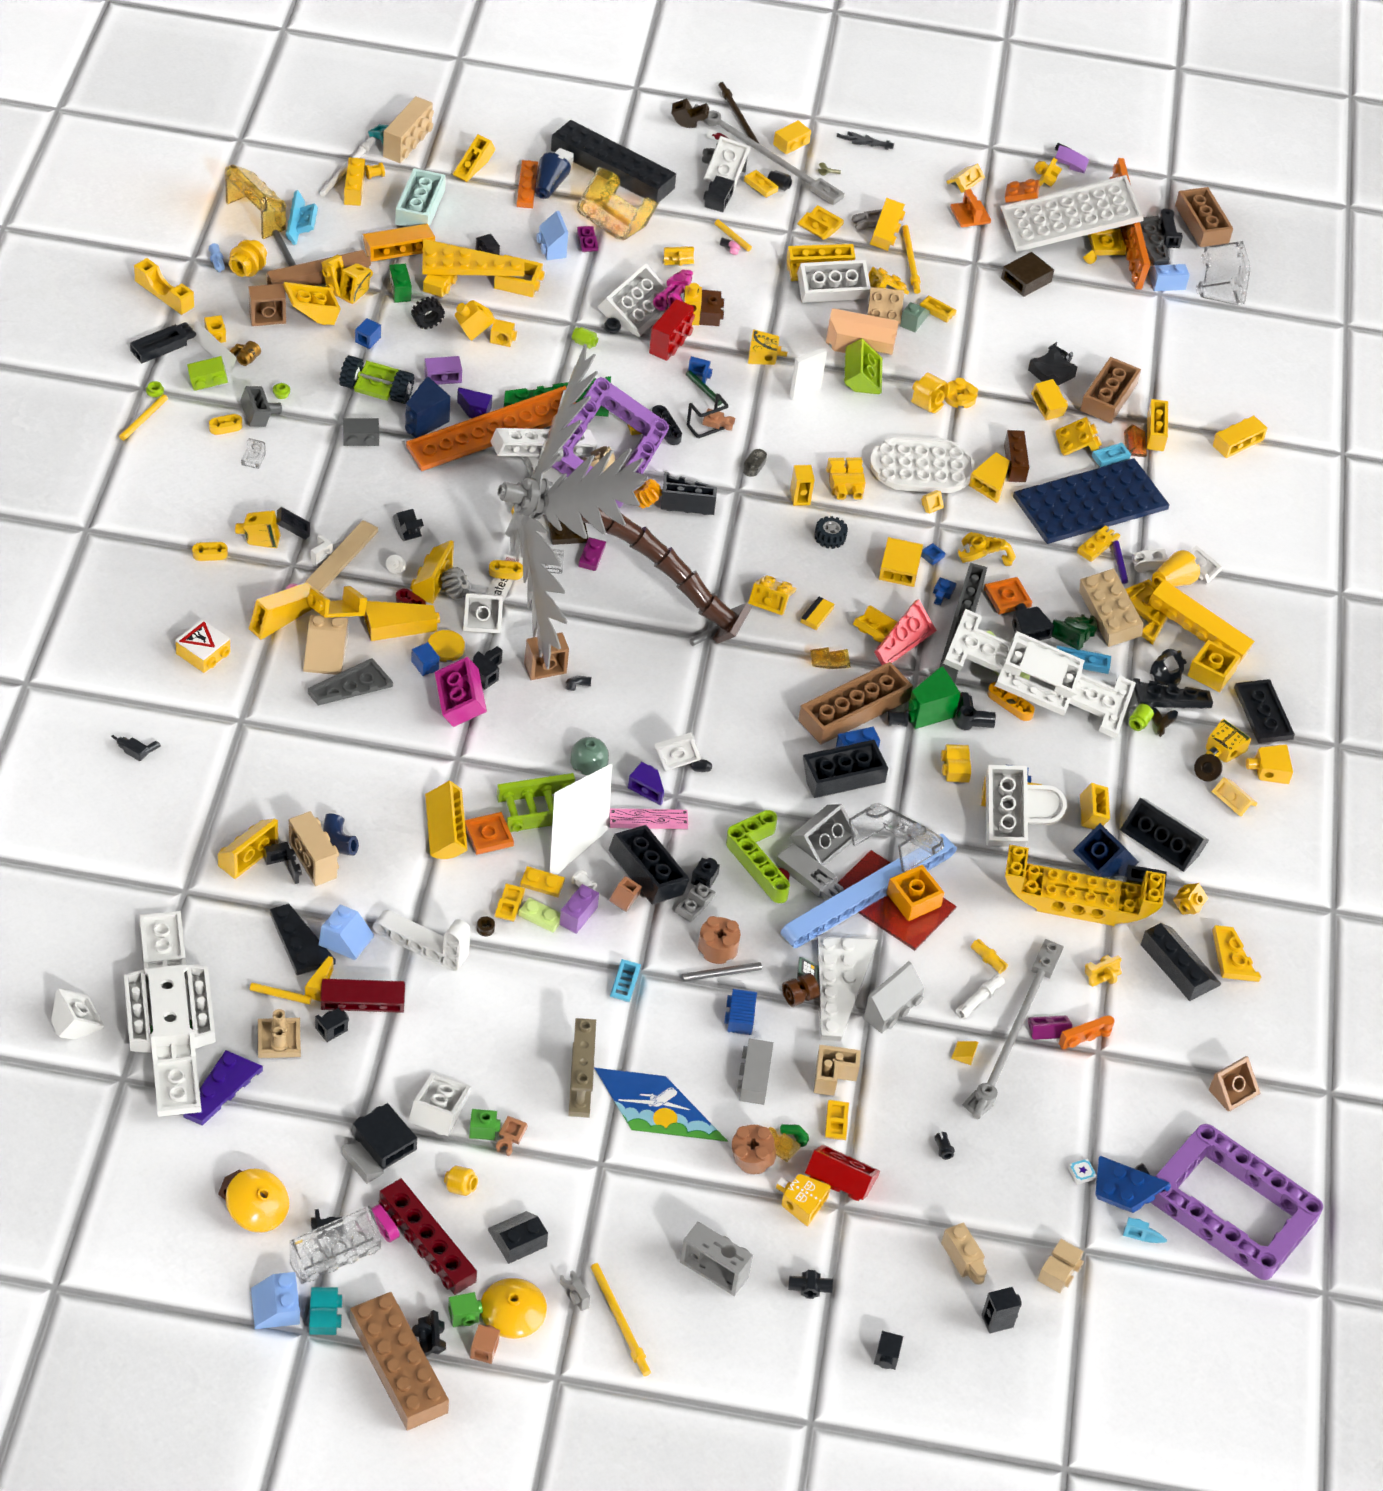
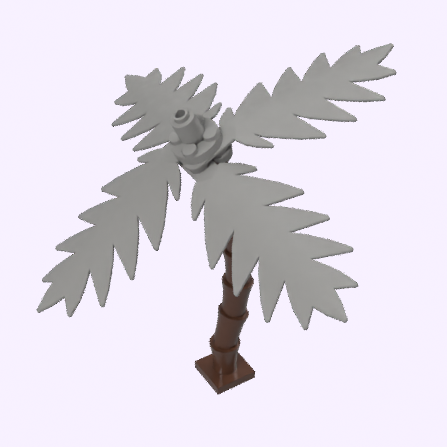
M584 344L578 361L573 368L567 389L563 391L558 412L553 417L548 438L544 441L538 465L533 470L531 478L526 477L522 483L518 482L517 484L504 482L499 486L497 492L501 501L515 503L514 513L505 535L510 537L511 552H513L515 544L516 561L519 558L520 544L521 557L523 558V582L526 583L527 580V608L530 610L532 604L533 637H535L537 630L539 657L542 658L543 654L546 669H549L551 645L559 650L561 649L558 636L549 618L567 624L562 611L545 592L565 594L561 584L545 568V565L561 566V563L554 551L538 533H547L543 525L536 520L542 516H546L550 523L559 531L562 530L560 520L574 533L584 539H587V534L583 522L591 524L604 535L607 533L629 543L630 548L654 562V567L665 573L677 584L676 587L691 600L696 608H699V615L720 626L713 638L715 642L721 643L736 637L752 606L744 603L732 609L727 607L715 593L711 594L697 571L692 572L672 547L667 549V546L660 542L647 527L641 528V526L632 522L620 512L615 499L627 505L639 506L640 503L634 491L648 480V476L635 473L643 462V458L629 464L620 471L632 451L631 448L619 456L605 471L604 469L613 450H610L588 473L587 471L595 455H591L567 478V474L564 473L554 484L546 478L542 479L544 472L549 470L556 461H561L563 446L582 423V420H578L568 427L566 426L591 399V396H587L575 403L598 374V371H595L582 380L596 354H592L585 360L587 345Z

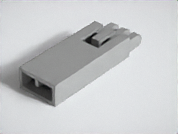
M794 843L777 855L776 865L787 870L790 876L817 897L821 896L827 901L844 891V888L836 882V875Z

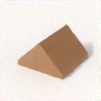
M1248 1056L1241 1058L1214 1074L1209 1091L1227 1111H1231L1261 1094Z

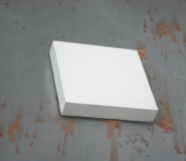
M691 732L655 744L665 771L701 760Z

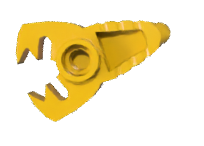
M974 532L968 533L961 541L963 546L966 544L971 546L970 552L967 553L966 549L961 552L958 549L959 557L963 563L977 560L987 554L1000 550H1005L1007 555H1002L1001 557L1005 566H1011L1016 558L1011 545L1006 540L986 537L983 534Z

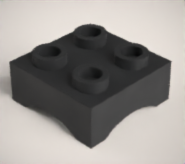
M1053 348L1044 356L1031 359L1028 371L1041 382L1053 379L1056 385L1059 386L1075 378L1078 367L1065 360L1059 350Z

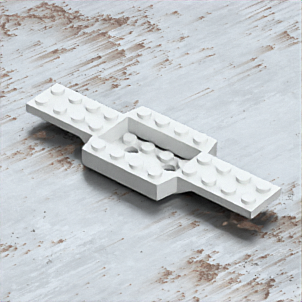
M181 911L139 915L144 969L124 975L130 1051L152 1053L158 1117L201 1112L195 1048L216 1042L208 967L186 964ZM185 979H188L193 1029L190 1028ZM165 982H170L173 984V987L164 989L161 985ZM146 983H149L151 1011L153 1021V1032L151 1034L149 1024ZM167 1015H174L177 1017L176 1020L173 1022H167L165 1020V1017Z

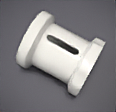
M580 870L572 876L571 882L573 885L580 887L583 884L593 890L597 888V883L588 878L585 870Z

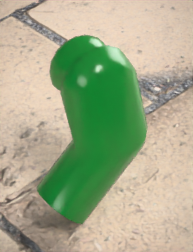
M781 1124V1134L793 1135L796 1138L797 1145L800 1147L807 1145L809 1135L800 1125Z

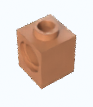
M479 1324L471 1345L470 1358L492 1364L499 1344L500 1330L490 1325L483 1326Z

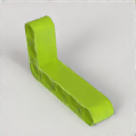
M765 810L730 826L727 831L726 846L772 901L784 903L788 899L790 883L756 843L773 835L776 831L777 814L774 811Z

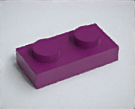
M589 537L578 567L596 571L605 550L606 541Z

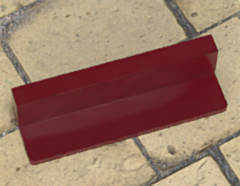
M322 979L321 1010H335L339 1008L341 1011L404 1013V981Z

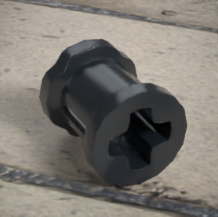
M889 709L887 717L888 726L903 725L907 727L908 710L894 712L892 709Z

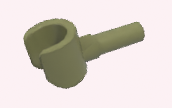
M819 163L821 169L818 168V171L822 176L827 173L841 174V170L827 168L825 163Z

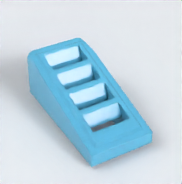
M621 959L610 997L630 1002L640 973L641 964ZM623 970L632 972L634 975L623 973ZM621 976L632 979V982L621 979ZM619 983L628 985L630 988L619 986ZM616 990L628 992L627 996L616 993Z

